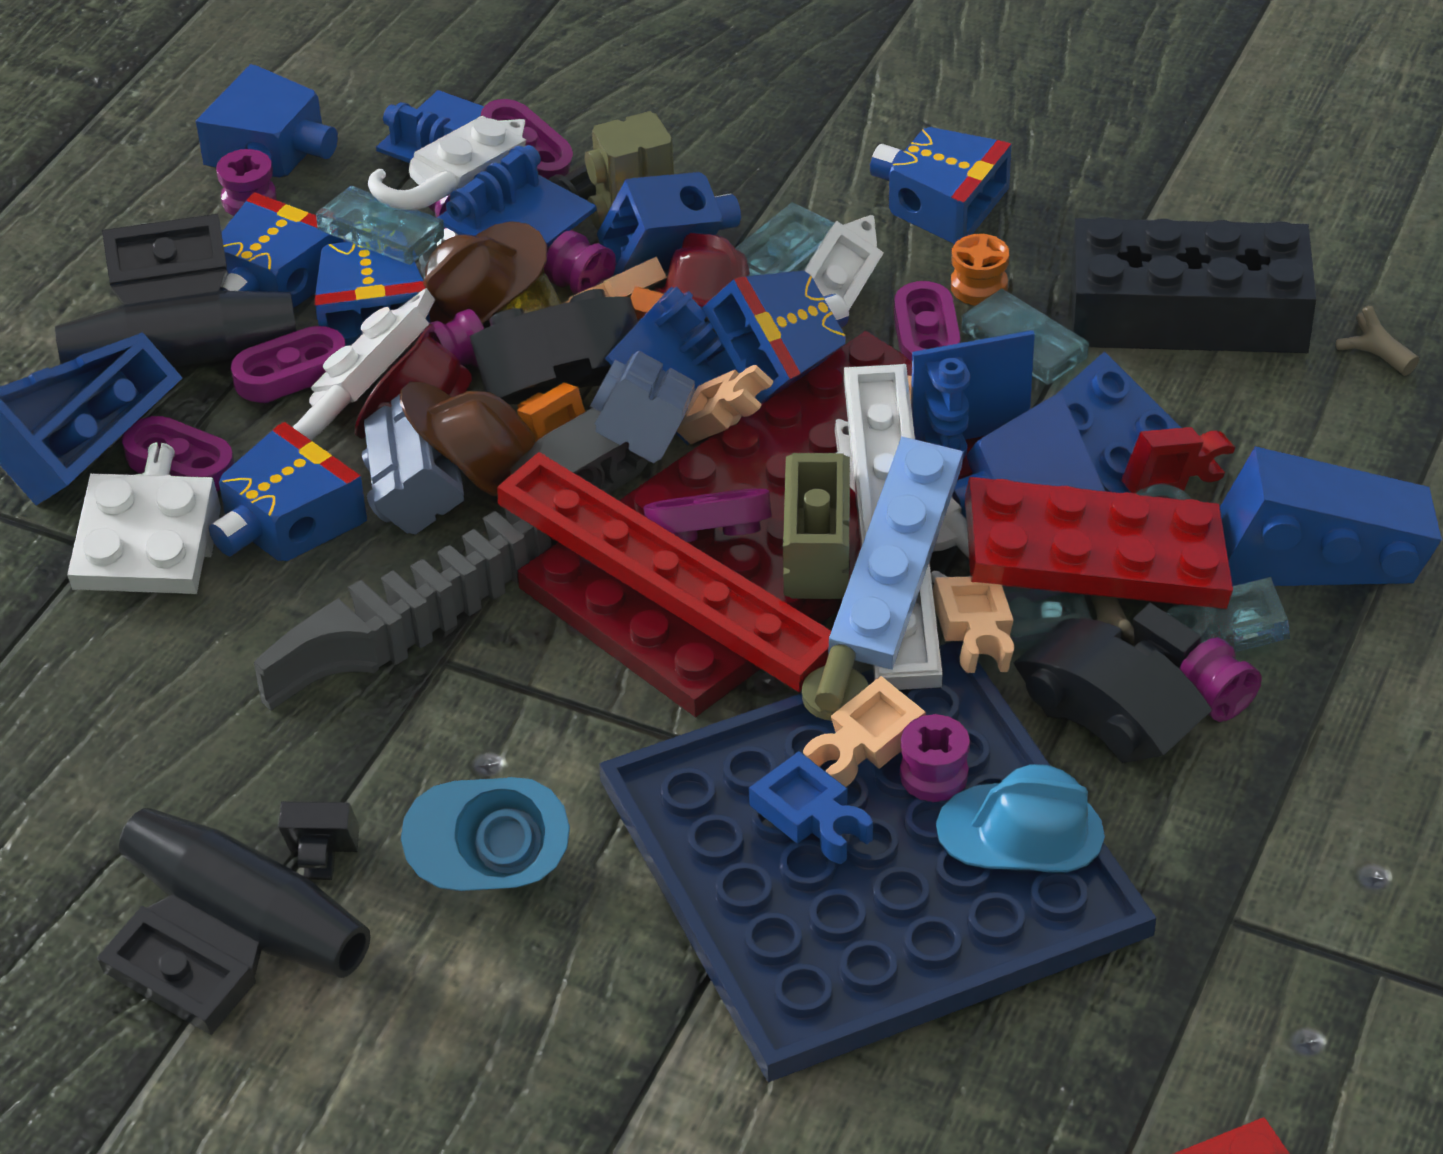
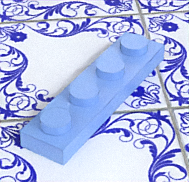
M901 436L829 636L828 654L831 647L846 645L855 652V661L893 670L962 468L963 451Z

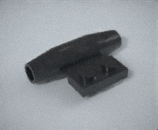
M218 214L102 230L110 287L122 305L55 326L60 364L143 332L174 368L231 360L247 348L297 331L290 292L222 291L225 279L228 276Z
M143 808L136 812L126 823L119 840L120 854L169 895V897L147 908L141 906L99 954L97 960L105 974L204 1032L212 1035L256 983L255 975L261 951L339 978L347 977L353 973L364 959L371 938L368 927L307 877L218 829L152 808Z

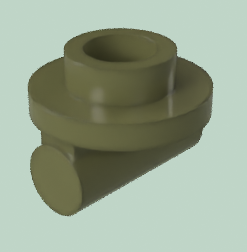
M846 645L831 647L826 665L811 672L803 682V704L816 717L832 721L831 715L868 686L865 677L853 669L856 654L850 647Z

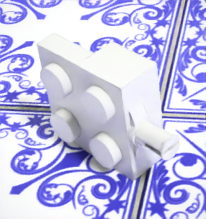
M153 443L148 447L145 471L142 474H90L67 574L72 590L197 594L204 557H211L214 542L209 533V526L219 519L221 510L213 478L169 475L175 450L165 443H161L160 450L158 443Z

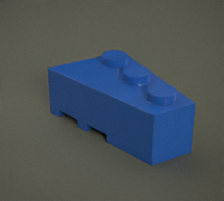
M142 332L80 355L74 360L50 369L47 367L30 374L28 377L1 386L0 466L37 506L68 486L171 390L182 377Z
M1256 446L1220 505L1232 587L1414 583L1442 541L1430 487Z

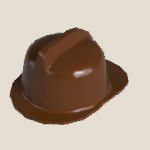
M510 221L495 224L476 236L457 235L447 238L439 244L429 256L423 285L435 298L429 311L432 322L438 320L446 324L453 321L457 313L471 309L483 325L498 311L525 292L540 277L547 262V245L541 233L529 224Z
M409 382L400 392L401 407L414 430L433 448L458 466L478 488L492 496H498L497 487L511 476L510 469L535 443L536 438L533 431L515 410L491 392L467 391L451 397L439 388L424 382Z

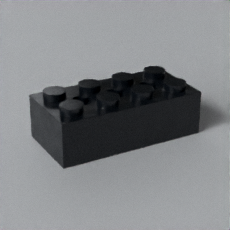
M1109 217L1096 219L1075 218L1071 267L1072 347L1309 353L1316 305L1309 224H1291L1282 221L1247 223L1227 220L1206 222L1173 221L1170 219L1125 220Z

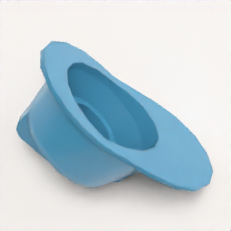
M1027 765L1014 770L1001 783L977 785L959 792L941 808L936 821L938 840L950 856L967 865L987 869L1071 872L1086 867L1100 854L1105 835L1102 820L1092 806L1087 803V789L1079 785L1075 778L1063 770L1049 765Z
M507 777L460 780L433 786L414 800L403 820L401 843L406 861L416 874L437 888L455 891L517 888L538 882L557 868L568 847L570 825L565 806L553 791L533 779Z

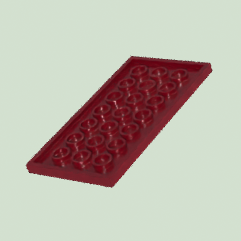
M864 331L841 347L821 365L812 369L808 374L762 404L758 411L747 417L741 416L737 424L713 435L619 501L644 516L643 507L657 501L741 489L769 490L772 517L760 521V531L745 535L728 536L723 535L722 527L698 530L697 540L687 543L821 624L839 611L843 598L792 599L784 595L783 536L786 456L792 455V453H837L835 437L836 420L841 419L848 422L844 387L845 367L906 364L907 375L912 376V361L907 359L898 350L869 332ZM984 436L965 439L967 454L974 444ZM967 455L962 461L958 480L973 474L967 461ZM851 488L849 510V581L861 550L856 495ZM559 542L517 570L519 588L695 718L761 669Z

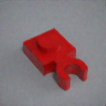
M1192 427L1140 431L1122 477V482L1131 493L1138 495L1184 491L1190 476H1198L1204 482H1215L1222 479L1225 472L1214 458L1222 454H1233L1235 446L1221 431H1209L1200 436Z

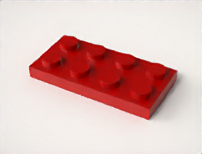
M969 477L965 493L971 582L1227 609L1233 587L1219 504L1193 499L1180 500L1143 496L1129 492L1116 493L1079 489L1071 486L1014 482L1007 479Z

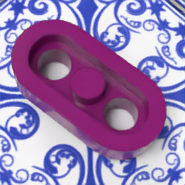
M497 99L483 107L481 116L497 121L525 120L522 138L526 139L525 146H533L541 157V162L537 165L538 175L549 180V178L556 174L563 176L569 174L573 157L570 144L527 106L515 100Z
M916 281L904 285L897 291L894 298V321L899 350L907 359L912 361V352L960 343V332L953 297L947 288L935 282Z
M313 326L247 348L237 354L231 364L234 388L242 398L259 403H268L280 397L309 388L326 372L323 368L325 361L336 351L345 347L344 337L333 328Z
M151 416L137 420L122 436L127 464L131 469L141 474L145 471L148 447L153 443H158L159 450L161 443L168 444L175 450L169 475L211 477L214 480L217 492L220 491L219 481L222 474L234 464L231 446L225 440L168 417Z
M741 489L653 502L643 507L645 517L686 542L697 540L698 530L722 527L723 535L728 536L755 533L761 530L760 521L772 517L770 494L767 489Z

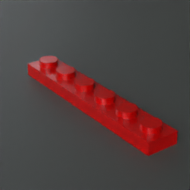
M540 452L535 454L497 487L498 504L797 692L802 690L803 682L811 672L826 665L829 655L828 646L831 630Z

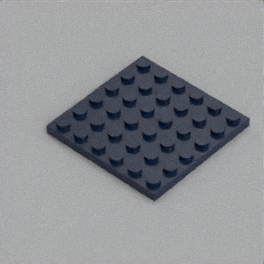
M952 641L939 646L942 666V687L899 690L922 708L926 715L938 714L949 716L959 721L968 731L970 739V750L967 757L969 772L966 787L962 791L977 785L1001 783L1014 770L1027 765L1050 766L980 663L977 661L975 673H967L962 668L960 654L963 641ZM873 669L861 673L867 680L868 686L874 682ZM802 693L599 763L602 785L768 1083L1155 935L1156 916L1104 842L1100 854L1086 867L1071 872L987 869L967 865L950 856L940 844L936 828V821L941 808L949 800L938 802L925 801L908 793L903 787L900 778L902 752H899L880 769L866 758L858 765L855 779L846 787L847 805L864 810L873 821V840L870 843L865 844L852 834H841L840 836L847 841V860L842 864L835 863L825 857L820 849V839L813 833L797 844L750 806L749 787L797 752L803 754L805 746L815 737L836 733L832 721L816 717L806 709L802 701ZM829 760L823 763L820 768L826 772L838 760Z

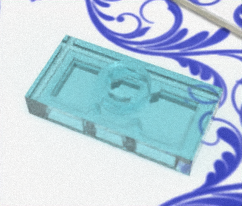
M349 186L316 212L318 230L409 265L445 237L444 220L418 210L391 208L379 202L370 192L354 186Z
M1002 288L962 315L961 331L975 340L1033 330L1035 339L1032 375L1047 385L1088 357L1089 342Z

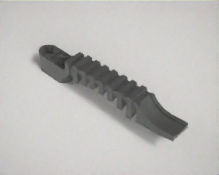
M591 408L536 441L528 451L524 464L540 452L609 494L638 476L649 461L630 451L628 442L619 445L598 434L595 422L600 411ZM505 509L507 520L494 511L483 518L489 541L475 529H472L461 536L467 553L466 557L462 556L451 545L437 552L443 570L442 573H439L424 559L410 566L414 575L416 590L393 570L381 577L387 597L386 603L362 580L357 581L348 587L355 613L338 598L295 626L254 661L261 702L271 711L310 683L325 676L342 672H368L374 674L379 670V667L388 661H391L394 665L399 664L408 658L407 649L415 644L421 649L433 642V631L440 628L446 632L457 626V615L465 612L470 616L481 610V600L486 596L495 600L505 594V584L510 580L519 584L517 570L552 547V543L555 545L558 541Z

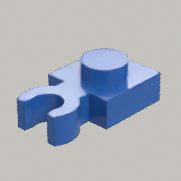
M801 752L794 754L749 787V804L754 810L797 844L813 833L820 839L822 853L835 863L842 864L847 860V841L840 836L841 834L855 835L865 844L873 840V821L864 810L847 805V788Z

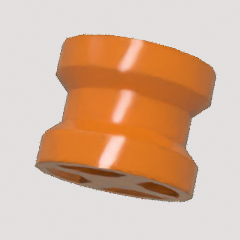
M972 234L962 237L952 248V265L955 269L951 275V292L958 300L974 306H986L998 302L1004 298L1008 290V277L1005 272L1009 265L1008 246L1001 239L988 234Z

